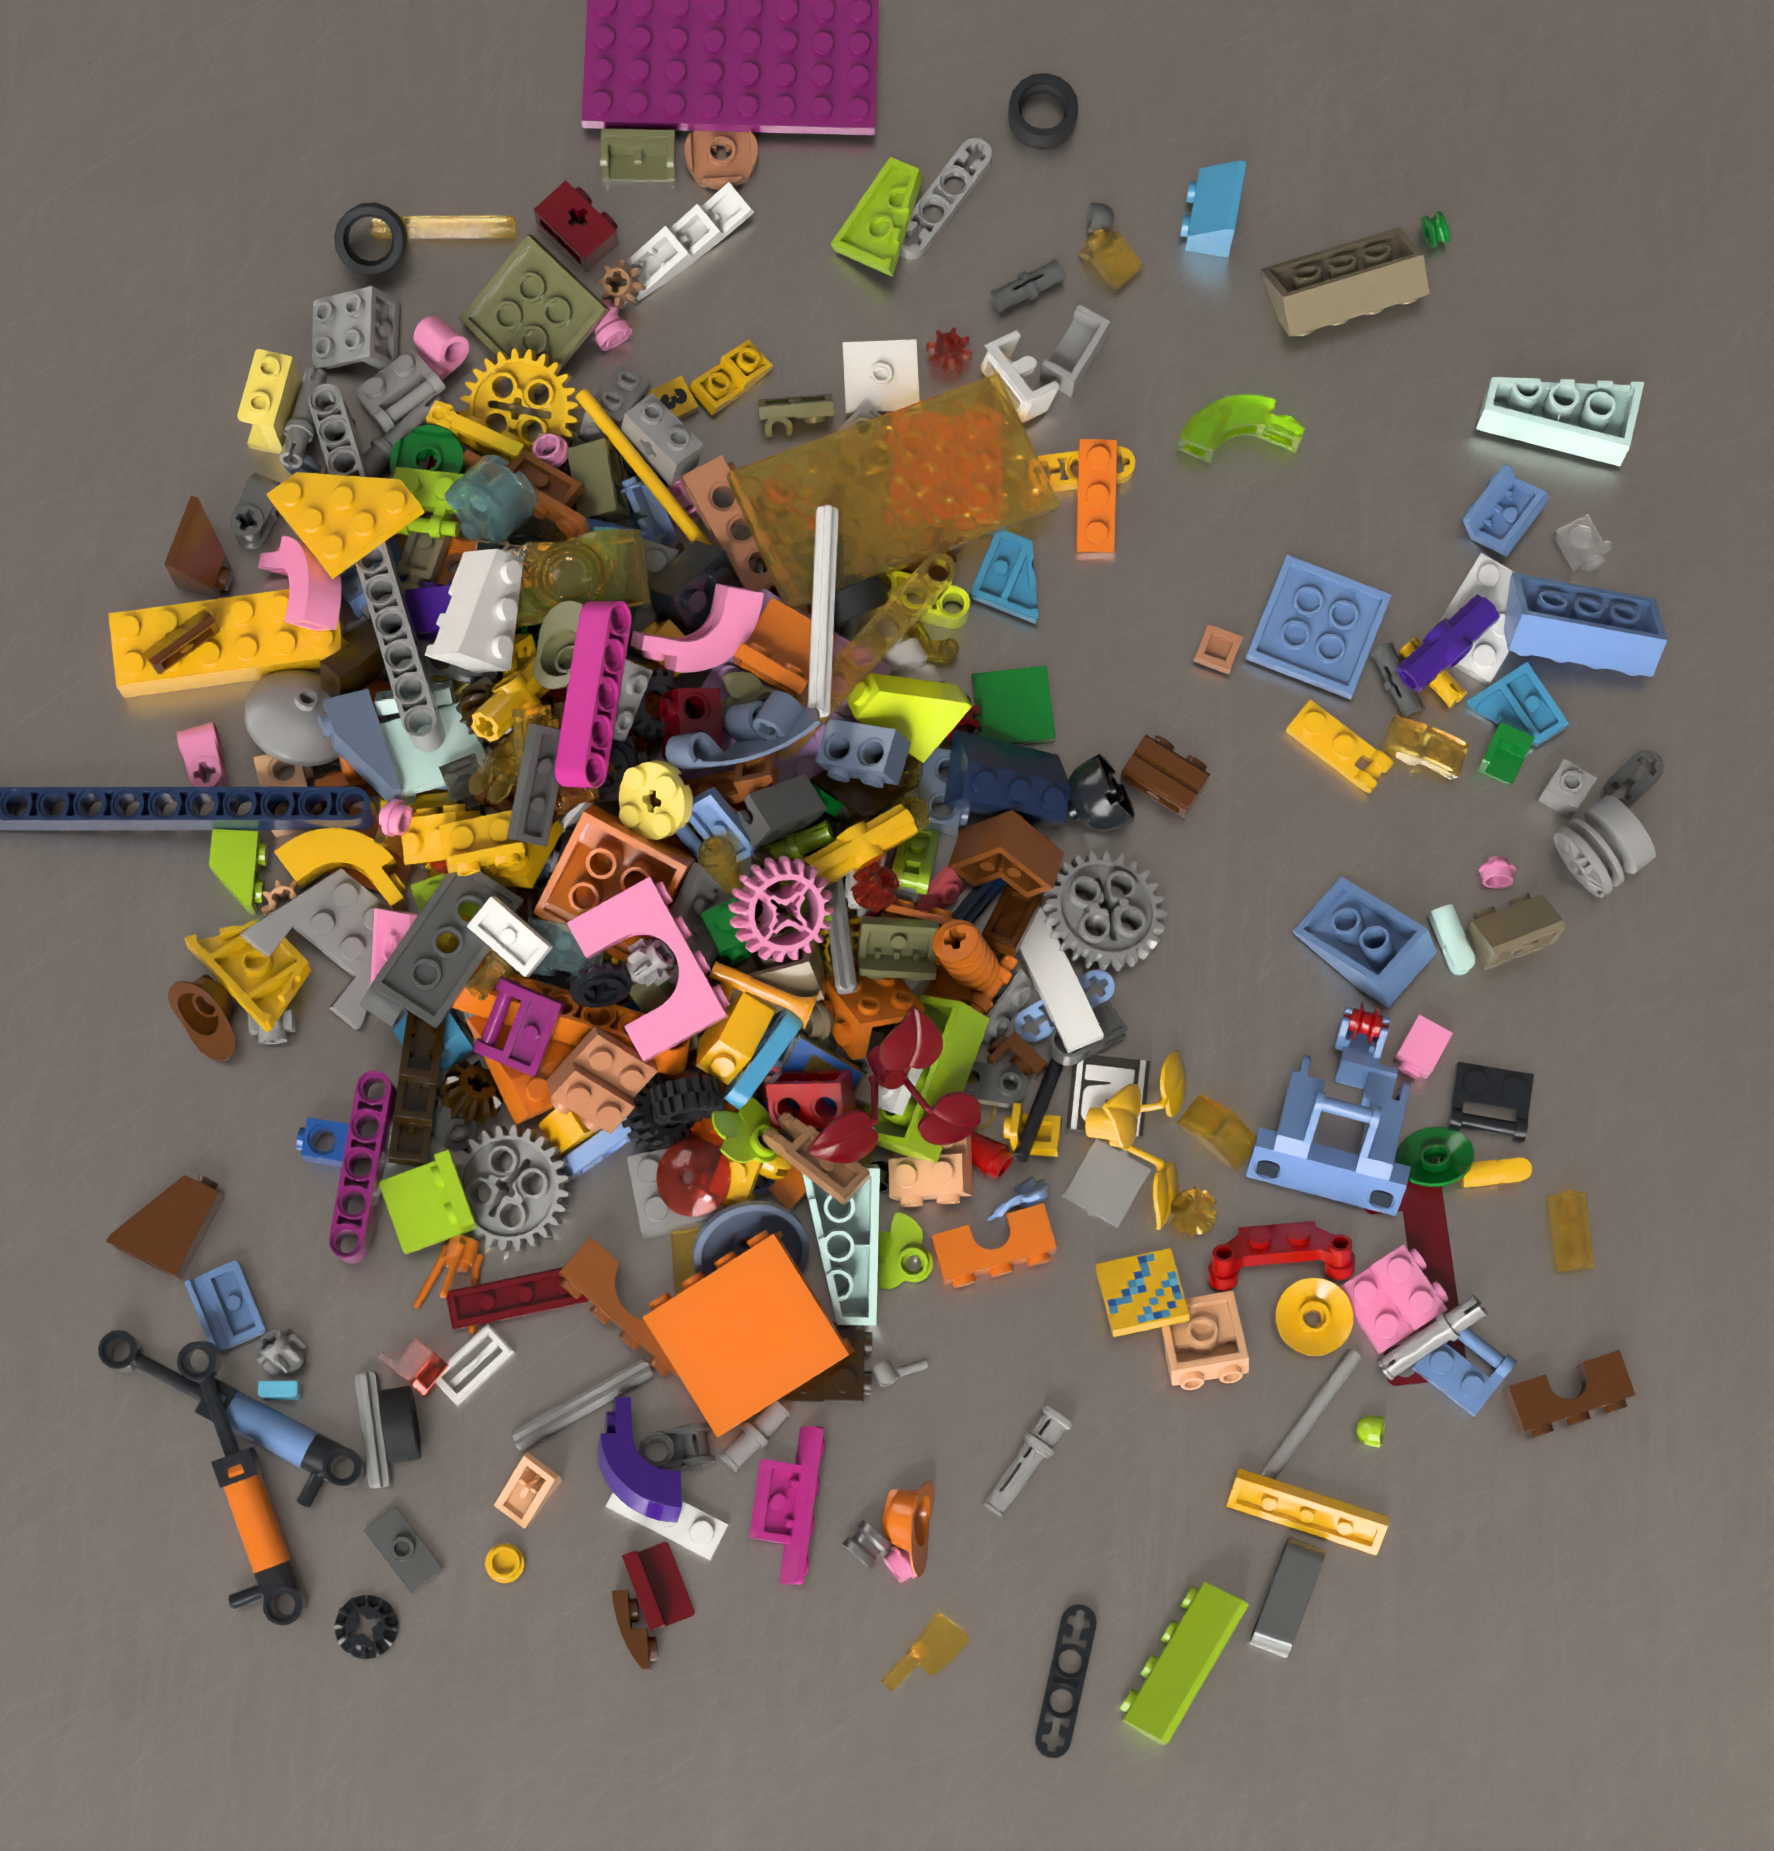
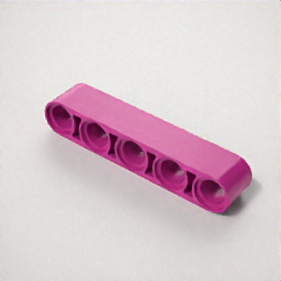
M588 601L582 606L579 614L555 762L556 780L563 787L598 788L604 783L607 776L632 618L630 608L623 601Z

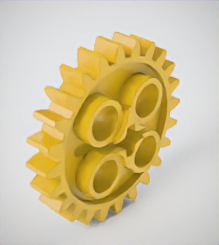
M513 348L511 359H509L505 352L499 351L497 353V364L491 359H484L487 371L484 372L474 368L473 372L478 378L477 383L465 382V385L472 390L471 396L460 397V400L469 404V409L459 412L460 415L464 417H477L484 421L489 429H492L493 419L497 415L502 414L507 422L505 431L517 436L522 444H524L525 451L530 454L533 453L532 447L534 442L528 437V428L535 421L541 424L542 435L550 433L562 438L564 436L576 437V434L569 429V425L581 422L579 418L572 416V410L581 408V404L571 402L570 397L579 391L577 388L566 387V384L572 378L570 374L558 375L562 367L561 363L555 362L548 367L549 355L542 354L536 361L535 350L528 349L523 359L520 349ZM509 377L513 383V391L510 396L503 398L499 393V384L503 379ZM545 384L549 390V398L546 403L539 405L534 398V393L538 386ZM493 400L514 405L522 404L524 407L549 411L552 413V417L546 419L526 414L519 415L516 412L491 408L489 402Z

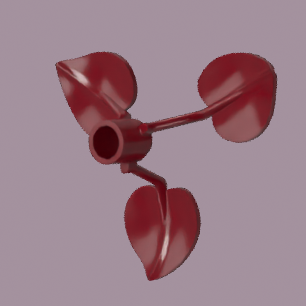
M912 1006L904 1019L885 1037L883 1042L875 1046L868 1053L867 1062L873 1072V1075L868 1077L871 1085L870 1118L867 1112L862 1109L851 1110L838 1116L817 1135L808 1147V1151L812 1156L834 1163L845 1164L856 1162L873 1150L879 1138L876 1129L873 1127L878 1123V1085L894 1090L904 1084L923 1110L929 1113L920 1120L917 1128L922 1138L931 1144H954L967 1138L977 1129L978 1124L981 1123V1106L975 1096L966 1091L950 1092L942 1096L935 1106L932 1107L907 1076V1072L910 1071L911 1067L924 1069L931 1066L939 1058L943 1049L942 1036L935 1023L925 1013Z

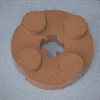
M750 129L749 132L693 131L692 134L690 132L685 142L684 153L687 169L694 177L695 182L700 186L720 190L730 182L734 187L748 182L756 168L758 146L756 138ZM717 146H724L725 151L732 153L725 160H718L717 157L711 155L712 150L717 152Z

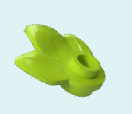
M750 1097L747 1103L739 1109L738 1113L718 1110L712 1112L714 1130L725 1140L721 1145L720 1151L729 1159L739 1163H746L753 1159L761 1163H769L778 1157V1154L764 1142L762 1135L768 1129H772L778 1134L779 1132L771 1126L769 1113L753 1097Z
M896 1212L891 1222V1232L878 1231L877 1287L893 1289L904 1281L912 1283L923 1281L931 1274L934 1261L931 1252L923 1246L922 1228L910 1216ZM913 1255L921 1259V1267L916 1271L911 1270L907 1264L908 1259Z

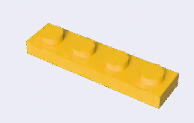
M1241 1468L1237 1471L1226 1507L1377 1555L1390 1518L1389 1516Z

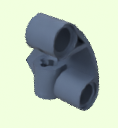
M775 690L771 692L766 702L756 701L735 704L727 710L725 715L726 728L736 742L726 752H723L708 734L695 732L672 736L666 745V757L668 762L679 770L709 768L747 762L785 748L807 735L821 724L820 712L816 707L803 708L790 694Z

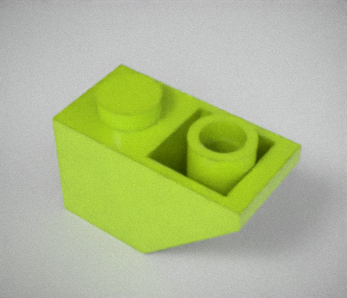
M212 829L209 867L249 914H257L258 903L264 902L262 893L265 891V881L260 880L261 866H267L268 843H263V839L258 831Z

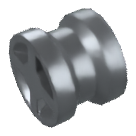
M864 1520L857 1525V1533L853 1537L846 1538L842 1543L853 1556L869 1569L876 1565V1557L881 1552H887L892 1546L890 1542Z

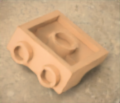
M971 1135L957 1143L944 1145L937 1163L910 1158L894 1151L893 1159H888L889 1197L899 1201L902 1207L923 1206V1200L937 1199L938 1204L960 1203V1197L973 1196Z
M1234 1291L1186 1298L1190 1321L1160 1327L1172 1386L1181 1385V1388L1185 1390H1193L1201 1387L1205 1380L1219 1378L1222 1383L1239 1381L1243 1374L1249 1373V1356Z

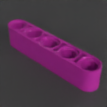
M377 1070L364 1073L356 1085L329 1235V1246L332 1252L347 1263H358L364 1260L371 1247L381 1190L379 1183L383 1179L393 1122L397 1089L383 1072ZM384 1083L386 1085V1090L382 1097L369 1099L368 1091L373 1084ZM370 1120L378 1121L379 1129L374 1136L363 1137L361 1135V1129L366 1122ZM363 1158L371 1159V1170L363 1176L356 1175V1163ZM356 1196L364 1197V1209L357 1214H350L348 1212L349 1201ZM350 1234L357 1235V1247L351 1252H342V1240Z

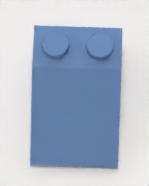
M1342 876L1293 930L1294 935L1359 990L1388 1008L1437 953L1429 930Z

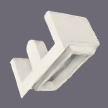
M1016 330L984 345L988 351L980 367L990 385L999 393L1011 412L1024 423L1048 411L1060 386L1055 380L1035 390L1025 377L1033 373L1037 362L1031 356H1025L1015 362L1010 358L1021 336Z

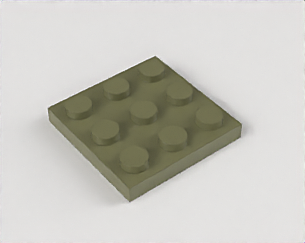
M527 234L459 317V320L496 356L499 351H502L511 359L512 349L516 348L520 349L524 359L527 350L531 349L535 350L536 361L542 354L549 355L548 367L558 362L562 364V369L611 309L533 235ZM545 384L538 386L535 393L541 394L547 386Z

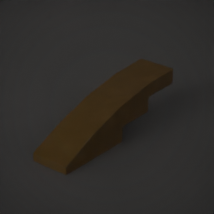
M407 1011L388 1163L418 1167L427 1164L446 1017L437 1028H434L415 1014Z

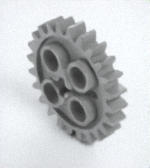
M1108 850L1104 851L1100 860L1097 859L1093 851L1087 854L1085 861L1081 856L1076 855L1071 865L1065 862L1059 869L1060 873L1057 875L1054 888L1044 893L1049 900L1042 906V910L1051 913L1044 921V924L1056 926L1050 938H1062L1064 940L1059 948L1060 951L1067 950L1068 948L1074 950L1071 958L1073 962L1082 955L1086 957V968H1089L1094 961H1098L1100 970L1104 972L1110 962H1112L1115 970L1120 971L1125 962L1130 967H1133L1139 960L1138 957L1144 960L1151 952L1149 948L1154 949L1160 941L1157 936L1161 935L1165 926L1159 922L1163 921L1167 912L1157 908L1162 905L1165 898L1153 895L1159 884L1146 883L1145 880L1150 872L1147 870L1138 874L1135 871L1138 864L1136 860L1129 866L1124 865V854H1120L1115 861H1111ZM1111 886L1119 887L1124 895L1116 894ZM1075 891L1084 893L1089 901L1081 900ZM1121 921L1129 922L1133 926L1134 931L1126 929ZM1085 926L1094 928L1098 936L1090 935L1086 931Z
M512 1125L509 1134L505 1126H496V1136L490 1130H483V1143L476 1138L470 1139L468 1141L473 1151L459 1150L458 1152L464 1163L456 1164L478 1226V1229H475L472 1234V1239L480 1240L486 1235L485 1247L487 1248L494 1247L498 1240L500 1251H509L512 1242L516 1251L525 1250L526 1240L531 1246L540 1245L538 1233L544 1238L552 1237L553 1235L548 1225L562 1226L563 1222L557 1216V1213L570 1211V1208L562 1203L563 1197H570L574 1194V1192L564 1189V1183L573 1179V1176L562 1175L561 1172L569 1164L568 1160L556 1161L555 1157L561 1149L560 1147L546 1148L550 1137L541 1136L535 1141L536 1129L528 1128L522 1136L521 1125ZM504 1151H508L513 1158L512 1167L508 1171L503 1170L500 1165V1156ZM529 1159L531 1162L530 1166L521 1173L525 1166V1161ZM535 1173H538L543 1179V1188L538 1194L534 1193L530 1187V1179ZM507 1181H514L512 1188L516 1191L515 1195H507L509 1192L508 1186L505 1185ZM483 1182L487 1183L491 1189L490 1199L486 1203L482 1202L478 1196L479 1186ZM500 1203L496 1215L492 1217L490 1214L491 1210ZM513 1205L518 1206L522 1213L521 1220L516 1226L508 1218L509 1209Z

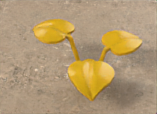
M1173 1050L1164 1061L1160 1076L1162 1097L1157 1102L1141 1105L1139 1086L1137 1084H1128L1115 1093L1102 1108L1090 1107L1085 1122L1088 1137L1109 1139L1110 1146L1120 1147L1156 1165L1157 1172L1153 1180V1201L1157 1223L1155 1230H1160L1174 1210L1179 1191L1177 1169L1173 1162L1165 1164L1164 1160L1132 1144L1136 1138L1137 1117L1140 1112L1158 1110L1165 1107L1167 1116L1174 1117L1180 1111L1186 1095V1072L1179 1050Z

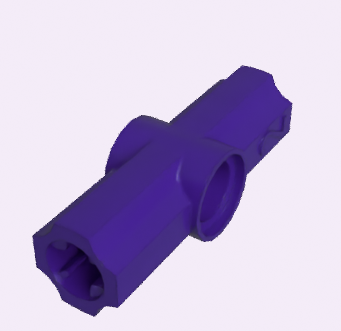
M1477 594L1449 620L1445 618L1439 622L1424 638L1423 644L1397 666L1396 672L1399 674L1401 681L1410 690L1419 693L1447 667L1451 669L1457 665L1472 649L1473 643L1499 620L1500 615L1493 603L1486 597H1481Z

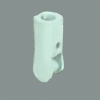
M1453 904L1445 905L1431 911L1427 916L1442 948L1448 969L1454 975L1462 976L1474 966L1475 955L1465 938L1466 935Z

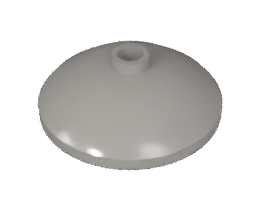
M281 670L264 676L254 684L245 701L244 722L249 735L264 752L282 762L297 766H318L339 758L338 754L333 750L330 738H323L318 724V715H321L323 712V699L331 698L321 689V674L307 670Z

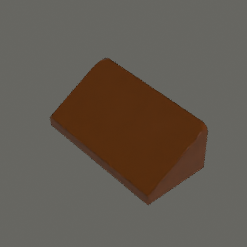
M202 610L147 649L143 655L157 674H162L218 634L220 628L213 616L206 610Z

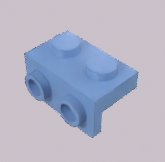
M1504 464L1500 471L1489 479L1486 489L1479 499L1468 507L1463 522L1471 540L1507 557L1550 499L1546 491L1516 478L1513 468Z

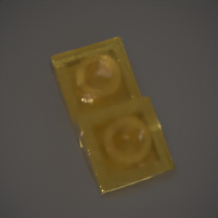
M1396 715L1392 717L1381 750L1412 767L1421 763L1447 779L1453 780L1459 777L1469 744L1435 727Z

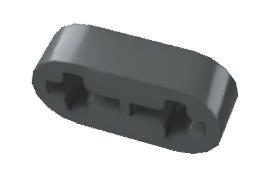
M1647 749L1634 754L1606 782L1601 790V799L1606 795L1612 796L1614 790L1611 788L1612 786L1618 790L1627 782L1631 786L1624 795L1627 801L1622 798L1618 800L1627 808H1630L1662 775L1664 769L1662 758L1656 752ZM1637 761L1642 764L1648 761L1652 763L1653 767L1650 771L1653 776L1645 773L1637 780L1633 776L1640 767Z

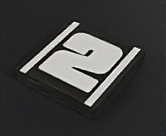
M1092 1055L1080 1063L1072 1065L1066 1130L1086 1133L1085 1122L1090 1107L1102 1108L1115 1093L1128 1084H1137L1139 1086L1141 1105L1146 1104L1150 1061ZM1140 1112L1137 1117L1136 1138L1139 1139L1143 1138L1145 1112Z

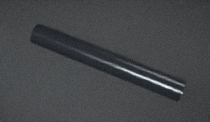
M1053 1058L1049 1060L1013 1157L1020 1162L1028 1161L1064 1066L1057 1063Z

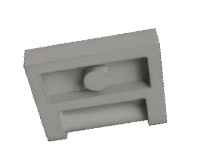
M411 347L355 389L353 393L381 428L388 433L396 427L394 423L433 393L440 394L446 389V386Z

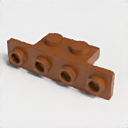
M468 449L463 453L462 456L467 467L466 472L476 483L480 485L487 483L496 488L497 492L507 501L514 502L516 500L522 503L535 517L542 520L545 517L556 523L563 533L570 537L577 535L587 541L592 535L587 519L571 509L585 491L583 484L525 450H522L519 457H516L506 470Z

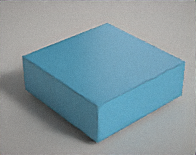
M258 1381V1395L264 1401H300L302 1399L303 1385L298 1381Z

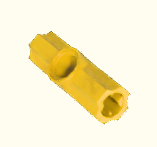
M536 655L525 663L519 671L510 674L492 688L494 694L471 715L473 719L471 727L478 737H483L489 742L495 741L502 737L515 722L526 718L541 706L540 698L550 689L544 688L535 679L533 667Z
M901 804L894 806L868 823L861 821L846 829L836 837L833 843L803 859L805 867L809 865L814 866L818 870L816 877L822 876L827 880L826 888L852 871L857 873L865 870L879 861L885 855V852L916 835L918 830L915 820L909 810Z

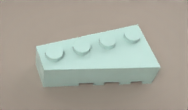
M1491 377L1483 397L1476 430L1621 466L1631 445L1644 382L1617 385L1613 384V381L1600 380L1596 384L1575 383V380L1560 379L1559 382H1541L1539 378Z
M861 1164L869 1170L870 1179L845 1205L802 1173L837 1325H876L880 1168L877 1164Z

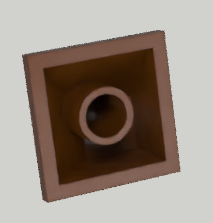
M191 495L164 565L176 587L212 599H219L222 590L227 591L231 584L233 569H231L230 562L199 498Z

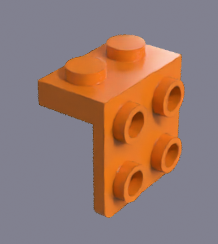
M855 971L857 981L856 992L841 995L836 990L834 975L826 977L825 997L820 1002L830 1009L834 1021L830 1032L835 1037L837 1044L844 1049L851 1060L866 1058L872 1027L901 1022L912 1006L923 1013L925 1012L924 1005L902 978L886 977L881 980H875L867 976H860L858 971Z

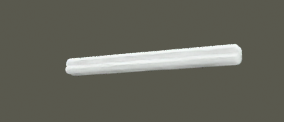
M832 505L817 508L815 524L807 708L816 707L820 712V718L829 716L831 708L839 511L837 508L832 507Z

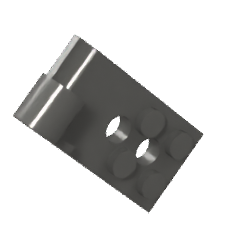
M480 871L467 876H458L457 872L448 873L371 983L360 1006L392 1027L398 1024L408 1010L434 1028H437L492 950L488 944L467 927L470 922L460 918L458 914L460 906L464 903L472 902L481 909L491 896H496L516 914L523 905L524 900ZM443 934H452L458 939L459 946L452 953H443L436 946L437 939Z

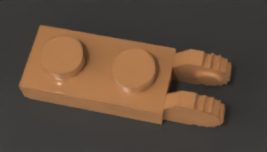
M784 1112L779 1117L778 1123L789 1135L796 1139L793 1143L772 1129H768L762 1135V1139L770 1149H773L779 1156H784L787 1162L843 1205L870 1179L869 1170L857 1161L840 1164L812 1156L808 1151V1147L820 1132L810 1125L807 1127L790 1113Z

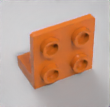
M771 598L760 615L750 638L745 644L741 643L736 651L733 663L754 674L769 685L778 688L780 691L790 694L799 702L808 687L811 619L779 600ZM834 634V637H833V643H834L835 640H836V635H835V634Z

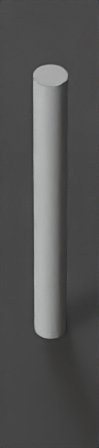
M1352 1349L1346 1352L1259 1475L1272 1479L1277 1478L1362 1357Z

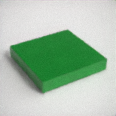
M1046 666L971 674L974 704L979 705L983 712L980 716L976 717V720L983 727L982 730H978L979 736L1016 745L1055 741Z

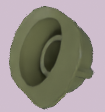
M571 600L561 602L553 607L543 620L533 672L536 681L544 688L552 690L568 688L579 614L583 606L581 603Z

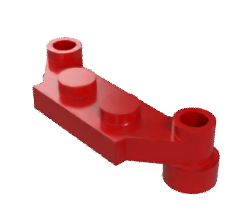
M1315 1221L1238 1227V1234L1226 1244L1217 1245L1213 1249L1212 1261L1208 1266V1282L1215 1289L1230 1290L1238 1284L1239 1269L1242 1267L1315 1260L1324 1261V1272L1331 1279L1346 1280L1355 1272V1255L1352 1252V1240L1347 1235H1333L1316 1227Z

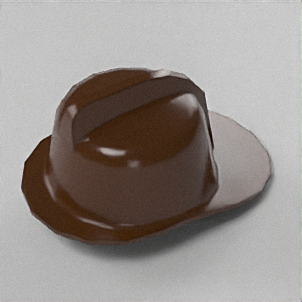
M207 974L200 976L192 983L187 981L174 983L169 988V1003L194 1044L208 1058L216 1061L228 1060L234 1054L236 1048L235 1034L229 1023L233 1001L228 991Z

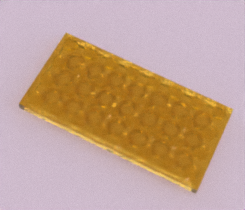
M999 373L732 470L726 476L782 603L794 610L812 603L816 510L820 506L832 505V507L837 508L839 511L835 592L874 575L885 576L1056 511L1060 506Z

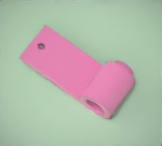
M429 316L423 319L414 331L413 340L419 350L417 354L442 381L462 364L469 353L468 340L438 316Z

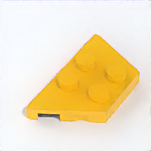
M259 920L248 922L243 926L233 925L220 928V935L198 940L197 935L193 934L184 938L188 949L266 1033L272 1030L311 972L307 959L285 937L272 954L265 957L239 936L243 930Z

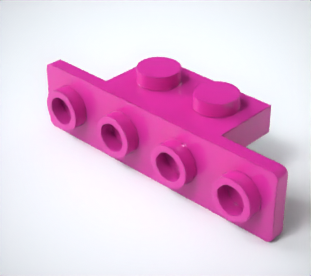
M805 1426L800 1428L795 1464L761 1459L759 1462L749 1538L784 1544L780 1584L802 1585L804 1577L809 1570L810 1561L807 1552L809 1538L812 1536L815 1528L813 1507L814 1500L820 1490V1479L818 1477L819 1463L825 1451L823 1427Z

